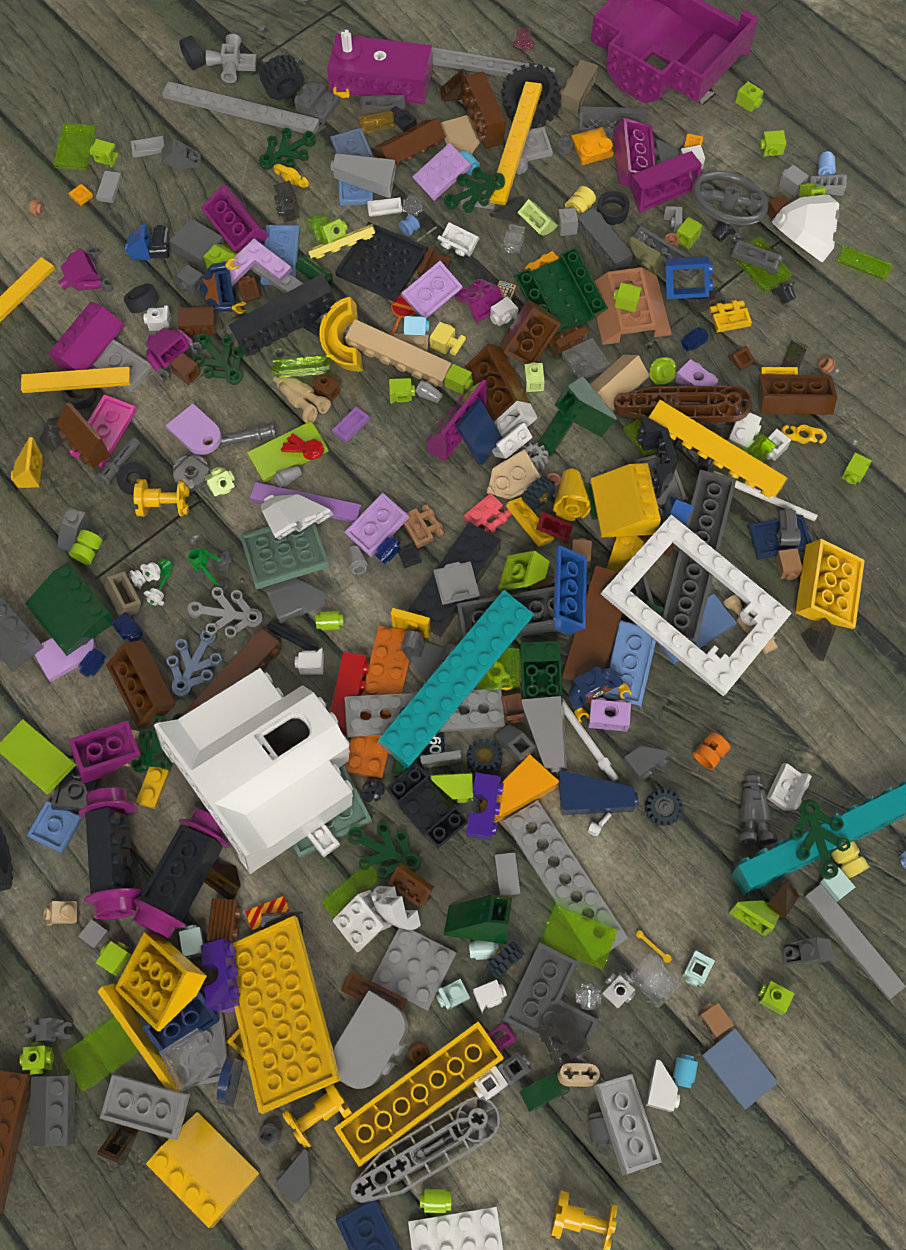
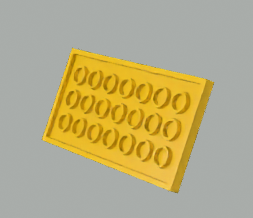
M292 916L234 942L233 945L236 949V955L234 956L235 965L238 970L237 986L240 990L239 1005L234 1008L259 1113L264 1114L340 1081V1074L298 918Z

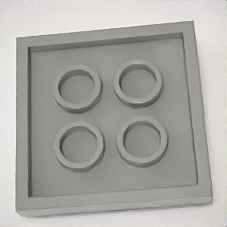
M399 928L372 982L428 1011L438 992V988H440L456 956V952L413 930Z

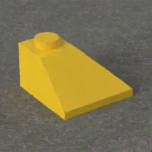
M33 437L28 438L14 463V470H11V480L14 481L18 488L40 487L43 454Z
M638 536L617 537L607 569L620 572L644 546L645 542Z

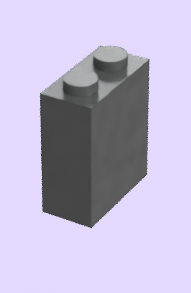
M192 218L170 240L174 253L204 271L207 267L203 256L213 245L225 244L222 236Z

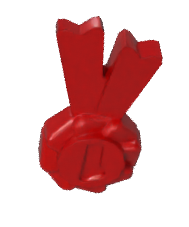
M294 433L287 438L289 443H283L281 452L303 453L304 458L309 460L318 459L324 453L321 441L312 439L305 442Z

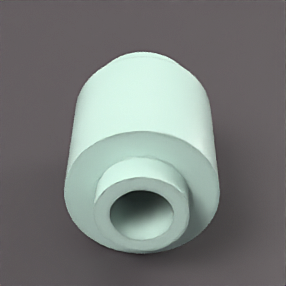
M479 940L469 941L470 958H476V960L494 959L496 954L500 953L499 943Z

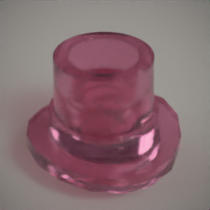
M527 28L518 29L513 47L523 50L533 49L535 43L531 39V30Z

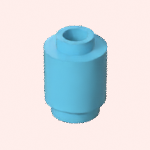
M463 150L459 153L471 165L466 174L472 175V170L479 167L480 163L470 152Z
M682 1054L681 1058H676L673 1073L675 1085L691 1088L692 1083L695 1082L698 1062L694 1061L695 1057Z

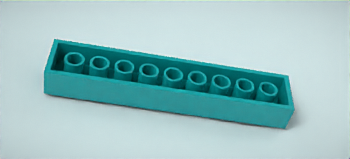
M503 590L378 739L377 744L408 769L527 626L534 614Z
M906 780L899 783V786L894 789L890 787L884 790L878 797L871 796L864 800L863 804L859 806L855 804L849 807L841 815L839 813L832 815V818L837 817L843 820L844 826L840 831H833L830 825L822 824V822H819L820 827L839 838H847L850 842H855L906 817ZM833 822L835 827H840V824L838 822ZM811 829L806 831V833L804 832L800 840L795 841L791 838L786 841V839H783L774 844L775 846L770 850L765 848L757 852V855L752 859L746 857L740 860L731 875L742 895L745 896L821 859L816 842L811 847L810 856L807 860L801 861L796 856L797 850L802 847ZM797 832V833L794 834V835H795L796 837H799V836H800V833ZM825 840L829 854L837 850L835 845ZM841 841V842H840L841 847L844 846V845H846V843L843 842V841ZM801 850L800 855L806 857V852Z

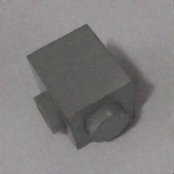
M187 264L176 275L178 286L181 290L187 291L194 296L200 291L201 276L203 274Z

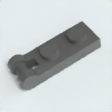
M405 95L362 96L360 98V114L366 116L369 113H393L391 109L395 106L404 112Z
M738 240L731 256L732 258L763 268L770 274H776L779 269L778 265L783 261V257L779 254Z

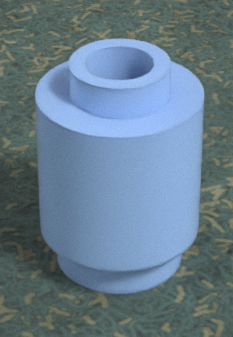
M828 151L821 153L818 158V174L820 176L834 175L836 172L835 156Z

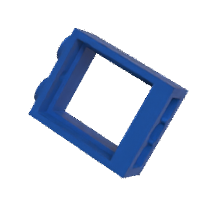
M709 257L666 259L667 299L709 297V291L713 290V280H709V274H713V263H709ZM704 268L705 288L674 289V270Z

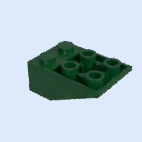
M584 377L568 385L555 402V406L566 419L600 437L617 420L613 411L609 409Z
M560 641L521 642L520 662L523 699L557 696L562 698Z
M488 895L450 905L443 936L506 944L512 897Z

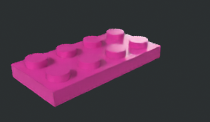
M104 394L88 423L102 438L111 456L135 415L137 408L134 405ZM71 449L69 452L71 456L80 459L78 451L74 453ZM109 458L104 460L98 466L103 468Z

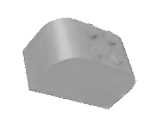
M368 991L333 1049L341 1078L340 1081L356 1089L374 1086L384 1075H389L394 1066L392 1060L395 1055L400 1056L406 1046L403 1042L409 1028L407 1017L403 1011L372 991Z

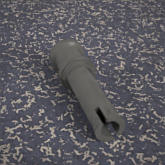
M272 422L270 425L261 427L257 425L254 429L221 435L222 446L251 440L260 442L262 439L271 437L275 439L277 436L274 423Z
M131 437L114 459L106 462V467L96 474V478L103 485H110V481L117 475L122 465L140 446V442L136 438Z

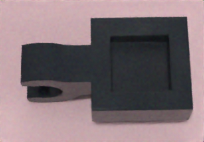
M397 106L391 109V112L394 113L391 116L394 123L403 132L417 124V119L407 110L402 112Z

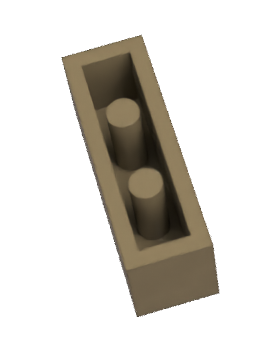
M580 60L578 65L574 66L572 76L568 77L566 87L562 88L560 92L562 107L579 112L580 106L584 103L597 79L598 65Z

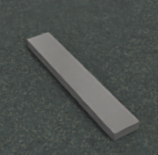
M822 884L804 897L888 1000L906 987Z

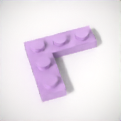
M255 239L234 257L239 259L234 261V266L241 267L239 269L228 268L230 270L232 286L255 263L279 282L292 272L291 266Z

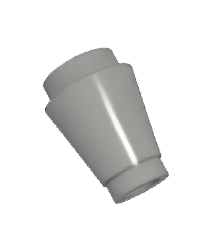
M423 380L415 391L418 397L436 402L437 404L443 396L428 381L425 382Z
M296 465L276 471L273 478L278 487L285 488L301 476L302 472Z
M359 546L350 547L349 569L356 575L366 572L368 564Z

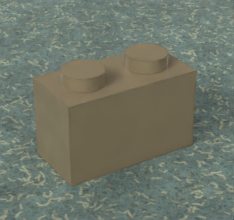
M125 571L107 577L104 588L119 618L123 619L138 614L141 602Z

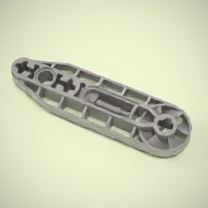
M484 1097L467 1099L385 1148L353 1182L351 1186L352 1197L359 1203H365L403 1194L489 1142L497 1134L500 1127V1115L497 1107L492 1101H486ZM492 1109L496 1111L487 1117V1112L491 1111ZM458 1110L457 1118L454 1120L451 1114ZM449 1115L452 1122L435 1132L432 1125ZM478 1115L479 1118H484L481 1125L477 1122L473 1124L472 1121H475V1116ZM488 1124L495 1128V1130L492 1131L487 1128ZM430 1127L433 1134L416 1143L413 1136ZM458 1127L459 1133L462 1135L460 1138H457L453 1132V1129ZM447 1132H450V1136L446 1137L445 1139L441 1138L439 1141L432 1144L428 1148L426 1147L422 1151V1147L426 1146L427 1144L431 1143L432 1141L436 1140L437 1138L441 1137ZM411 1138L414 1145L396 1155L393 1148ZM453 1138L454 1142L435 1152L431 1156L427 1158L425 1157V1154H430V1152L434 1151L440 1146L445 1145L446 1141ZM466 1141L475 1143L476 1145L469 1148ZM464 1143L467 1150L450 1160L447 1153ZM392 1150L395 1157L377 1167L376 1162L382 1155ZM445 1155L448 1162L431 1172L428 1164ZM399 1162H402L403 1164L407 1163L404 1166L405 1171L401 1172L399 1169L396 1170L399 1167ZM373 1165H374L375 1169H373L372 1171L368 1172V1171L373 1167ZM389 1167H391L393 1171L396 1170L395 1172H393L396 1177H392V1174L388 1170ZM426 1167L429 1174L411 1184L408 1176ZM386 1173L388 1176L387 1181L382 1185L377 1184V1175ZM405 1178L407 1179L409 1186L400 1191L390 1193V1187ZM371 1179L376 1189L373 1190V1188L370 1186L365 1189L366 1194L364 1196H362L360 1193L357 1194L360 1191V1185H363L364 1187L371 1185L368 1182V1180ZM385 1190H386L387 1193H388V1194L379 1195L380 1193L384 1192Z

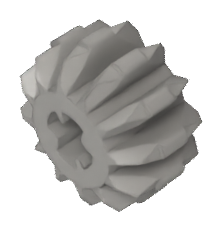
M529 442L528 447L523 445L520 451L525 449L538 471L539 469L544 470L549 460L548 451H545L544 445L539 447L538 442L535 445Z

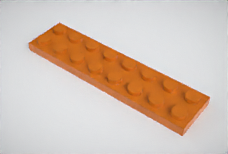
M378 626L369 671L365 679V691L362 692V696L403 694L410 660L401 650L406 630ZM387 710L380 712V716L383 719L391 717L390 712ZM364 711L360 714V717L363 720H369L371 714ZM382 735L351 737L349 761L344 765L349 774L383 780L389 753L377 744L378 739Z

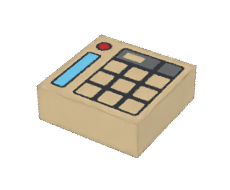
M499 281L498 287L503 299L508 297L512 300L516 285Z

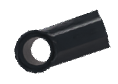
M157 225L154 228L153 240L149 244L150 258H169V229L163 225Z

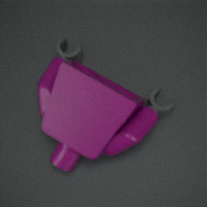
M93 247L87 248V252L78 248L75 252L70 253L67 260L61 265L64 277L58 283L64 290L69 286L77 291L100 289L101 287L106 292L113 290L109 278H104L100 282L101 277L93 262L98 259V253L95 252Z
M163 328L158 333L148 336V341L146 342L148 348L146 351L147 361L155 372L158 371V376L162 383H165L162 378L164 375L171 379L168 371L163 370L162 367L166 368L175 357L186 351L189 346L194 356L198 355L195 349L202 351L201 344L199 342L193 343V339L182 330Z

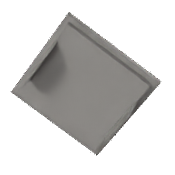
M456 562L447 564L444 568L433 570L442 605L480 596L471 562Z

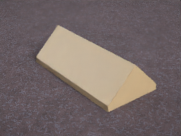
M623 354L591 383V387L602 398L609 409L613 411L615 409L614 399L618 394L634 392L650 375L639 355Z

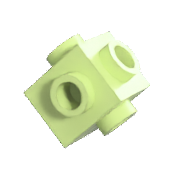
M216 467L210 471V474L204 476L214 496L227 494L231 491V488L235 487L232 482L235 480L233 474L224 467Z

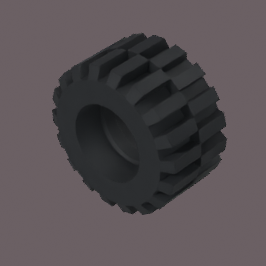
M284 54L271 58L261 67L259 72L260 81L268 96L275 100L289 98L301 89V86H303L304 75L295 58L290 55L286 56Z

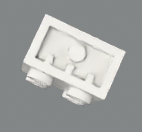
M370 890L358 894L333 919V923L356 952H360L380 931L392 926L377 911Z

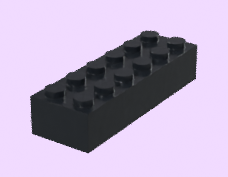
M320 274L229 324V327L247 357L254 355L263 347L272 345L274 341L285 338L294 330L301 329L305 324L316 321L320 316L331 310L330 307L336 303V300L323 274Z
M469 522L437 569L456 562H471L475 580L478 583L501 550V540ZM433 573L408 609V612L430 618L431 632L441 638L457 614V603H463L466 600L442 605Z

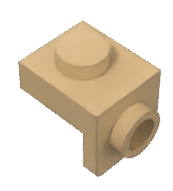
M77 901L50 902L43 912L46 926L53 924H75L77 922Z

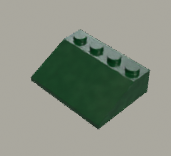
M68 562L53 571L25 603L66 656L115 623L109 611Z

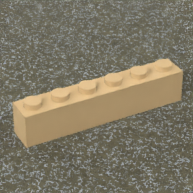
M354 319L345 337L348 347H355L369 357L379 358L386 365L392 364L399 371L412 373V376L417 379L423 378L435 387H443L445 383L444 377L451 368L450 362Z

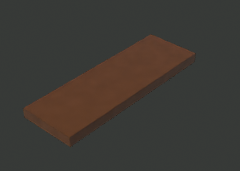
M599 566L594 567L586 593L585 629L574 633L561 675L562 678L574 681L576 677L596 666L605 669L622 611L602 596L601 593L619 572Z

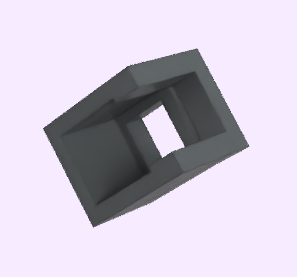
M517 1052L499 1065L497 1069L508 1083V1087H510L530 1072L528 1067L531 1063L524 1054L520 1056ZM517 1060L522 1070L513 1075L508 1066Z

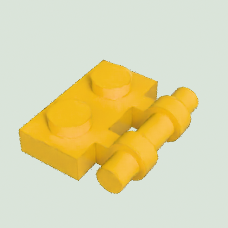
M732 300L726 304L716 303L715 306L709 307L710 314L717 313L712 316L717 333L751 326L752 321L748 309H740L745 306L743 300Z

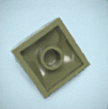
M632 236L631 248L635 261L651 273L659 274L664 268L661 253Z

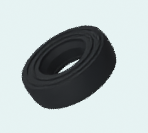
M132 462L125 464L117 473V484L126 494L134 495L135 484L127 482V477L132 473L139 474L140 479H146L148 486L150 484L149 471L140 463Z

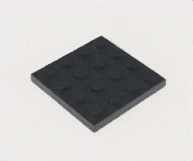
M373 224L375 233L372 234L373 237L367 240H363V238L356 240L357 243L351 247L336 269L335 276L396 302L423 261L428 247Z

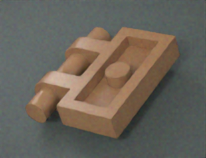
M428 504L422 506L423 513L421 514L417 508L407 512L406 514L410 518L403 524L417 549L434 541L433 533H436L439 538L445 536L442 524L437 521L435 512L429 508ZM429 520L431 526L427 527L424 521Z

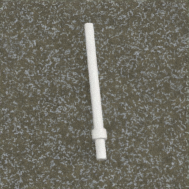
M736 480L735 488L781 508H792L796 510V514L803 515L814 522L818 516L777 497L771 496L769 499L760 493L761 490L753 489Z
M562 698L564 714L598 761L597 765L600 769L605 771L612 782H616L619 777L612 769L611 762L607 757L603 756Z

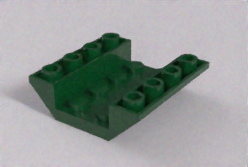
M576 247L561 253L557 260L533 271L528 268L514 275L526 301L529 299L543 307L562 323L554 336L574 326L580 327L587 324L608 309Z

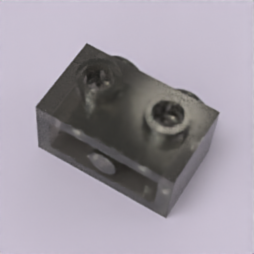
M290 180L273 185L275 196L273 197L276 206H278L276 207L278 217L282 216L284 223L300 218L296 194Z

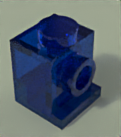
M127 612L111 622V625L123 640L127 639L129 642L139 641L141 636H143L140 628Z

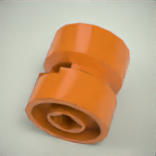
M710 732L704 739V744H700L693 752V756L702 766L714 770L721 761L720 757H724L731 747L722 736Z

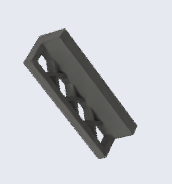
M580 106L579 133L600 128V124H606L608 127L603 128L605 133L614 134L613 130L623 117L645 124L646 108ZM583 123H589L592 126L590 128L583 127Z

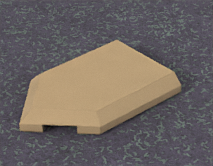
M466 115L441 122V127L446 136L444 138L446 146L451 143L458 152L465 150L473 155L480 142L471 119Z
M525 449L492 469L487 494L491 493L492 495L512 500L524 493L527 487L532 485L533 481L535 482L537 478L540 479L541 475Z

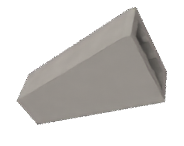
M335 154L334 160L331 161V171H333L335 179L391 198L396 173L395 160Z
M561 696L522 699V706L544 768L551 774H559V771H566L564 702Z

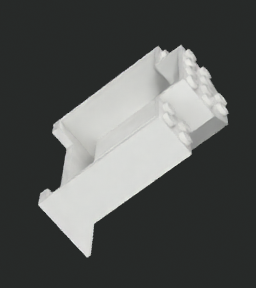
M260 668L178 720L160 722L154 725L161 748L170 761L177 765L237 851L238 858L249 874L352 806L353 787L348 780L344 781L340 776L341 771L339 767L349 761L350 744L337 725L338 720L336 716L326 710V704L321 697L317 698L314 692L303 685L284 697L281 690L272 685L273 681L267 672L263 673ZM290 719H301L309 728V737L278 757L263 736ZM262 746H265L267 751L270 753L269 755L266 753Z

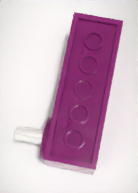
M349 30L336 34L327 67L330 92L333 93V88L336 87V92H346V89H348L349 95L355 96L405 95V102L425 104L433 71L432 45L352 36Z

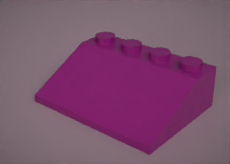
M483 379L470 388L465 395L460 396L457 405L449 410L446 419L440 421L434 434L431 433L426 440L428 452L443 461L449 458L463 440L455 427L457 422L476 400H480L486 408V380Z

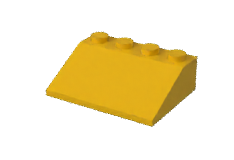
M648 463L628 464L591 478L590 482L601 538L653 535L659 529L661 519Z
M823 539L807 544L795 613L810 620L854 629L856 626L865 560Z
M144 932L115 990L156 1031H161L198 994L206 975L164 937Z
M198 1112L181 1127L178 1140L169 1138L146 1163L208 1228H212L218 1223L260 1174Z

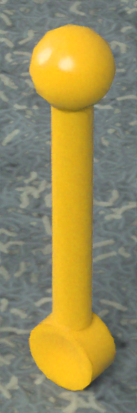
M636 931V937L641 938L663 957L665 963L671 961V956L669 954L665 955L647 939L643 931Z

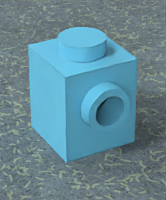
M404 316V334L425 335V331H429V321H426V317Z

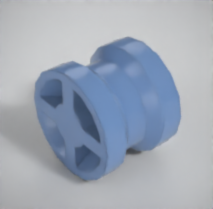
M409 214L406 220L399 222V228L404 235L410 237L413 231H417L420 228V224L413 215Z

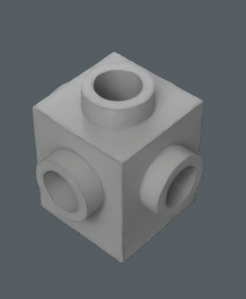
M618 970L616 974L611 973L606 978V985L601 989L602 994L619 1008L624 1002L628 1003L634 997L636 989L633 983L635 981L626 972L622 974Z

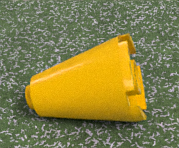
M568 469L563 472L553 505L556 516L563 520L575 521L577 517L583 519L591 510V504L581 474L575 469Z

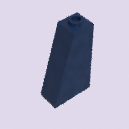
M559 771L561 815L633 812L635 805H638V794L634 793V787Z

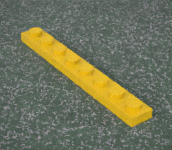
M525 82L497 173H501L505 177V185L502 189L495 190L490 198V203L506 206L542 91L541 83Z

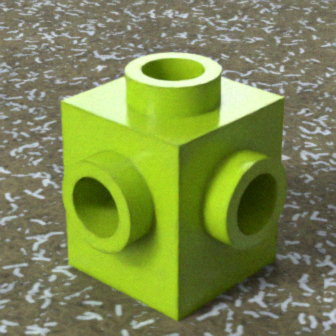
M44 1042L31 1043L30 1047H23V1053L20 1055L22 1070L30 1072V1075H41L43 1071L52 1070L54 1054L51 1047L44 1046Z

